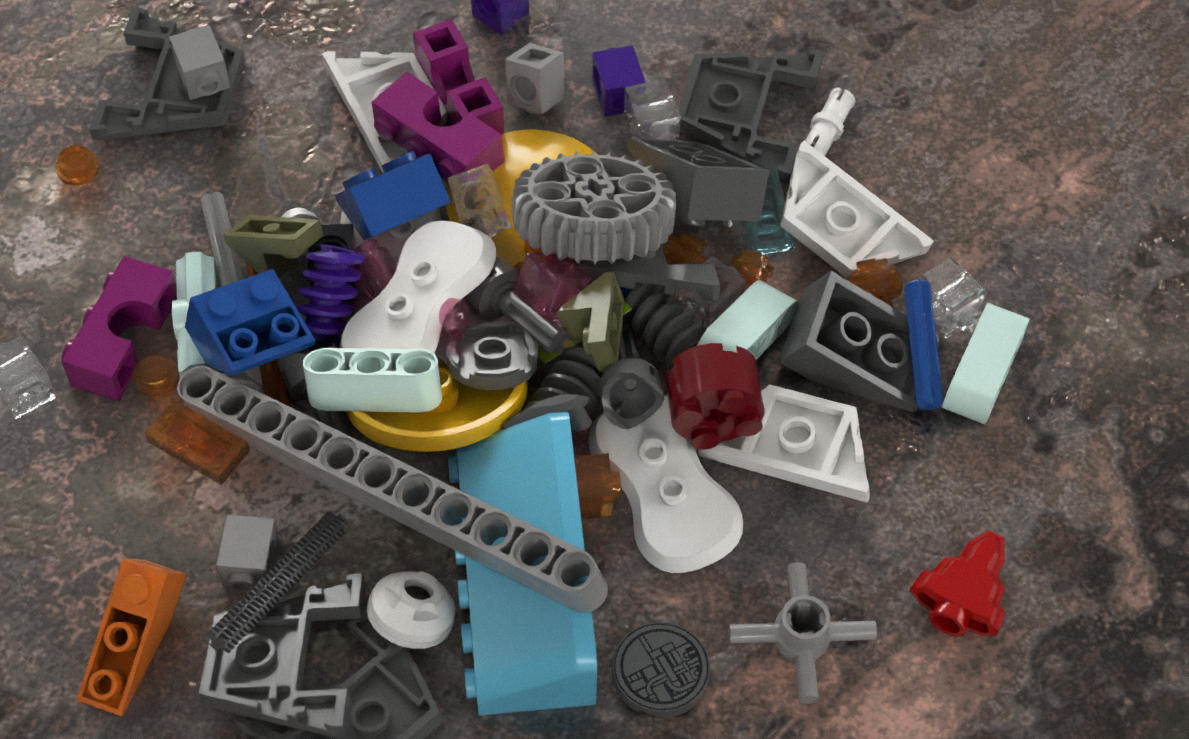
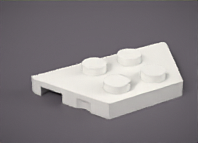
M335 51L322 53L323 64L382 173H384L381 165L408 152L394 141H386L377 133L374 127L371 101L405 72L410 73L432 89H434L414 53L393 52L383 55L378 52H361L360 59L336 58ZM439 99L441 121L435 126L443 127L448 122L447 111Z
M806 141L800 144L796 153L780 223L783 229L847 279L927 253L934 240Z
M769 384L761 391L764 416L762 419L763 428L758 434L740 436L732 440L719 442L712 449H698L700 457L866 503H868L870 498L857 409L854 406Z

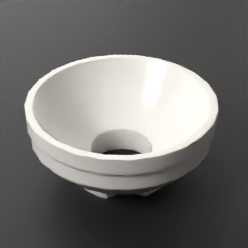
M402 571L383 577L376 583L367 602L368 619L373 628L388 641L402 647L424 649L436 646L449 636L454 625L456 607L452 596L435 577L423 571ZM408 586L420 587L426 590L431 598L425 600L415 599L406 592L405 588Z

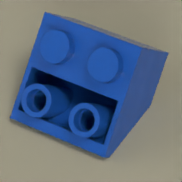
M414 151L381 165L384 171L381 175H377L375 168H372L342 182L345 190L334 195L337 203L363 240L451 203L430 153L417 159Z
M274 269L190 298L185 323L189 336L206 364L230 376L314 346L315 344L313 335Z

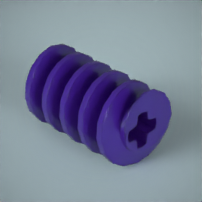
M320 245L321 251L310 252L306 255V258L318 264L317 269L303 270L302 273L303 276L312 280L314 284L311 287L299 288L298 291L309 298L310 302L309 304L295 305L299 313L306 316L304 322L314 339L329 343L334 341L336 344H340L341 337L337 335L343 334L348 323L340 317L350 316L354 310L352 305L344 300L355 298L358 292L355 287L347 282L358 281L361 278V272L351 265L363 263L365 255L347 248Z

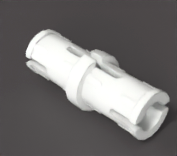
M841 88L831 90L822 111L816 113L811 120V131L805 141L824 156H826L833 141H837L844 131L843 123L856 102L853 94L846 89L840 101L837 99L841 93Z

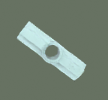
M202 252L185 253L184 257L176 260L177 300L172 301V319L175 337L178 340L177 368L180 378L187 370L197 366L209 367L219 372L218 369L204 362L185 328L190 298L217 288V269L214 257L206 256Z

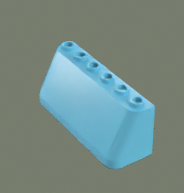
M569 412L548 413L499 430L484 440L457 448V454L448 455L450 483L459 482L461 491L585 551ZM466 517L459 519L455 524L462 523ZM506 537L497 539L492 546L502 543ZM455 551L456 566L466 565L467 579L458 580L460 609L470 608L471 623L461 624L463 653H473L474 668L465 669L467 699L477 698L478 716L596 705L597 656L592 611L584 613L574 611ZM547 556L536 559L531 566L541 564ZM588 576L577 579L572 584V587L583 584L588 579Z

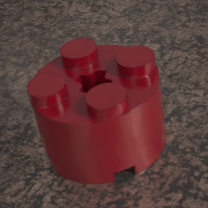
M721 343L695 346L678 354L673 359L674 367L670 371L666 369L665 382L672 427L680 436L691 440L692 446L696 449H712L719 442L732 440L740 436H753L758 434L763 428L764 404L757 363L754 356L745 348L736 346L737 352L723 351Z

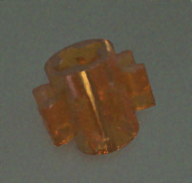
M691 233L688 236L682 234L680 238L674 235L670 236L668 242L662 244L667 264H710V259L702 253L707 244Z
M872 258L856 262L859 272L852 273L848 281L893 307L891 299L898 298L903 289V281L898 269L891 265L888 266L887 258L878 260Z

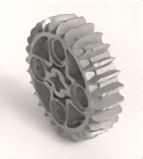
M576 151L573 156L568 157L560 153L556 160L546 157L543 159L542 164L533 163L530 166V170L525 169L521 172V176L515 180L512 196L514 230L520 234V239L529 241L531 248H541L546 256L556 253L560 261L569 257L574 258L577 264L581 260H591L594 265L597 261L608 260L613 265L615 260L620 258L630 262L633 255L643 258L647 255L648 250L655 252L659 249L660 244L668 242V237L673 233V226L675 225L676 193L673 191V184L667 180L664 173H657L653 165L644 167L641 159L632 162L629 161L627 155L621 158L612 157L610 152L607 155H595L594 151H592L591 155H580Z

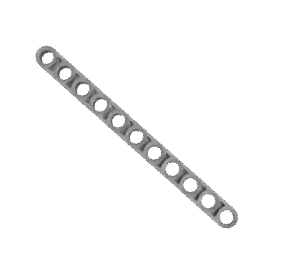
M193 367L181 376L177 387L179 396L202 423L574 611L581 613L591 612L604 603L608 594V585L593 557L586 551L209 367ZM427 499L421 505L416 506L421 500ZM466 517L462 523L453 526L459 519ZM506 537L502 543L492 546L497 539ZM547 556L541 564L531 566L536 559ZM589 576L583 584L572 587V584L580 577Z

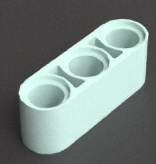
M757 280L707 328L697 346L721 343L723 351L737 352L736 346L748 350L757 360L786 330L795 315L798 301L769 284Z
M987 302L949 386L942 408L984 425L986 424L1030 321L1029 318Z
M322 348L310 352L303 359L309 403L318 410L427 412L436 408L442 401L438 359L434 353L428 350Z

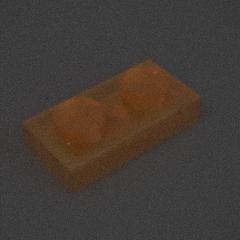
M174 399L145 432L147 441L220 485L226 481L250 452L247 441Z

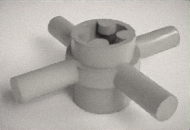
M796 562L787 566L790 600L787 601L775 619V623L729 624L730 644L775 643L780 654L786 660L796 664L799 702L812 704L819 700L815 660L826 652L831 641L876 640L877 625L876 621L830 622L831 616L827 606L816 597L809 596L806 565ZM795 626H805L804 632L797 633Z

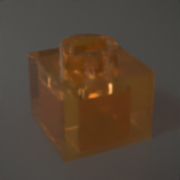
M609 453L574 456L581 519L612 517L613 499H621V481L619 471H611Z

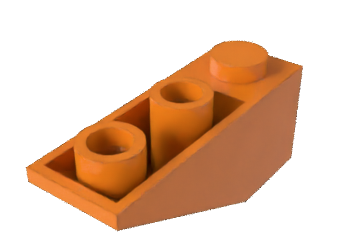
M122 559L76 701L124 716L173 619L187 576L186 573L144 559Z

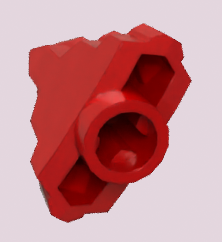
M987 530L969 541L960 556L945 557L935 570H923L910 587L909 592L917 599L918 603L930 611L928 615L929 620L938 630L955 637L962 636L966 630L981 636H997L1006 613L1000 605L1005 588L998 577L1005 562L1004 537L991 530Z

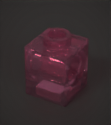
M543 252L527 253L513 292L544 320L559 319L557 314L559 308L591 284L593 278L568 257L560 261L556 253L547 256Z

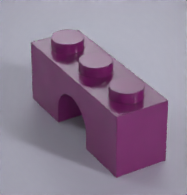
M452 19L413 32L415 57L434 90L438 92V97L447 111V121L450 126L459 123L470 113L500 134H504L503 105L486 77L479 80L475 79L469 61L468 46Z
M405 72L371 101L374 127L383 139L394 141L408 153L414 151L417 159L430 153L439 175L447 183L457 184L468 193L474 190L504 163L502 134L469 113L459 123L452 126H435L441 121L438 92L408 72Z
M123 256L116 270L110 271L107 275L103 292L96 304L89 306L86 310L83 326L76 338L70 340L63 350L62 364L70 386L120 401L140 365L133 342L118 336L124 330L133 326H146L160 331L172 310V301L177 300V286L173 271Z

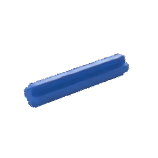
M913 280L905 285L904 292L916 403L920 410H935L943 406L944 399L931 284L924 280Z

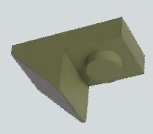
M255 215L246 216L223 235L225 243L255 271L262 273L274 269L278 278H281L294 267L295 258L306 254L309 247L324 236L319 219Z
M614 271L602 274L562 305L557 313L563 329L569 334V340L583 339L585 353L587 355L592 354L599 373L605 372L610 365L617 362L619 356L625 301Z

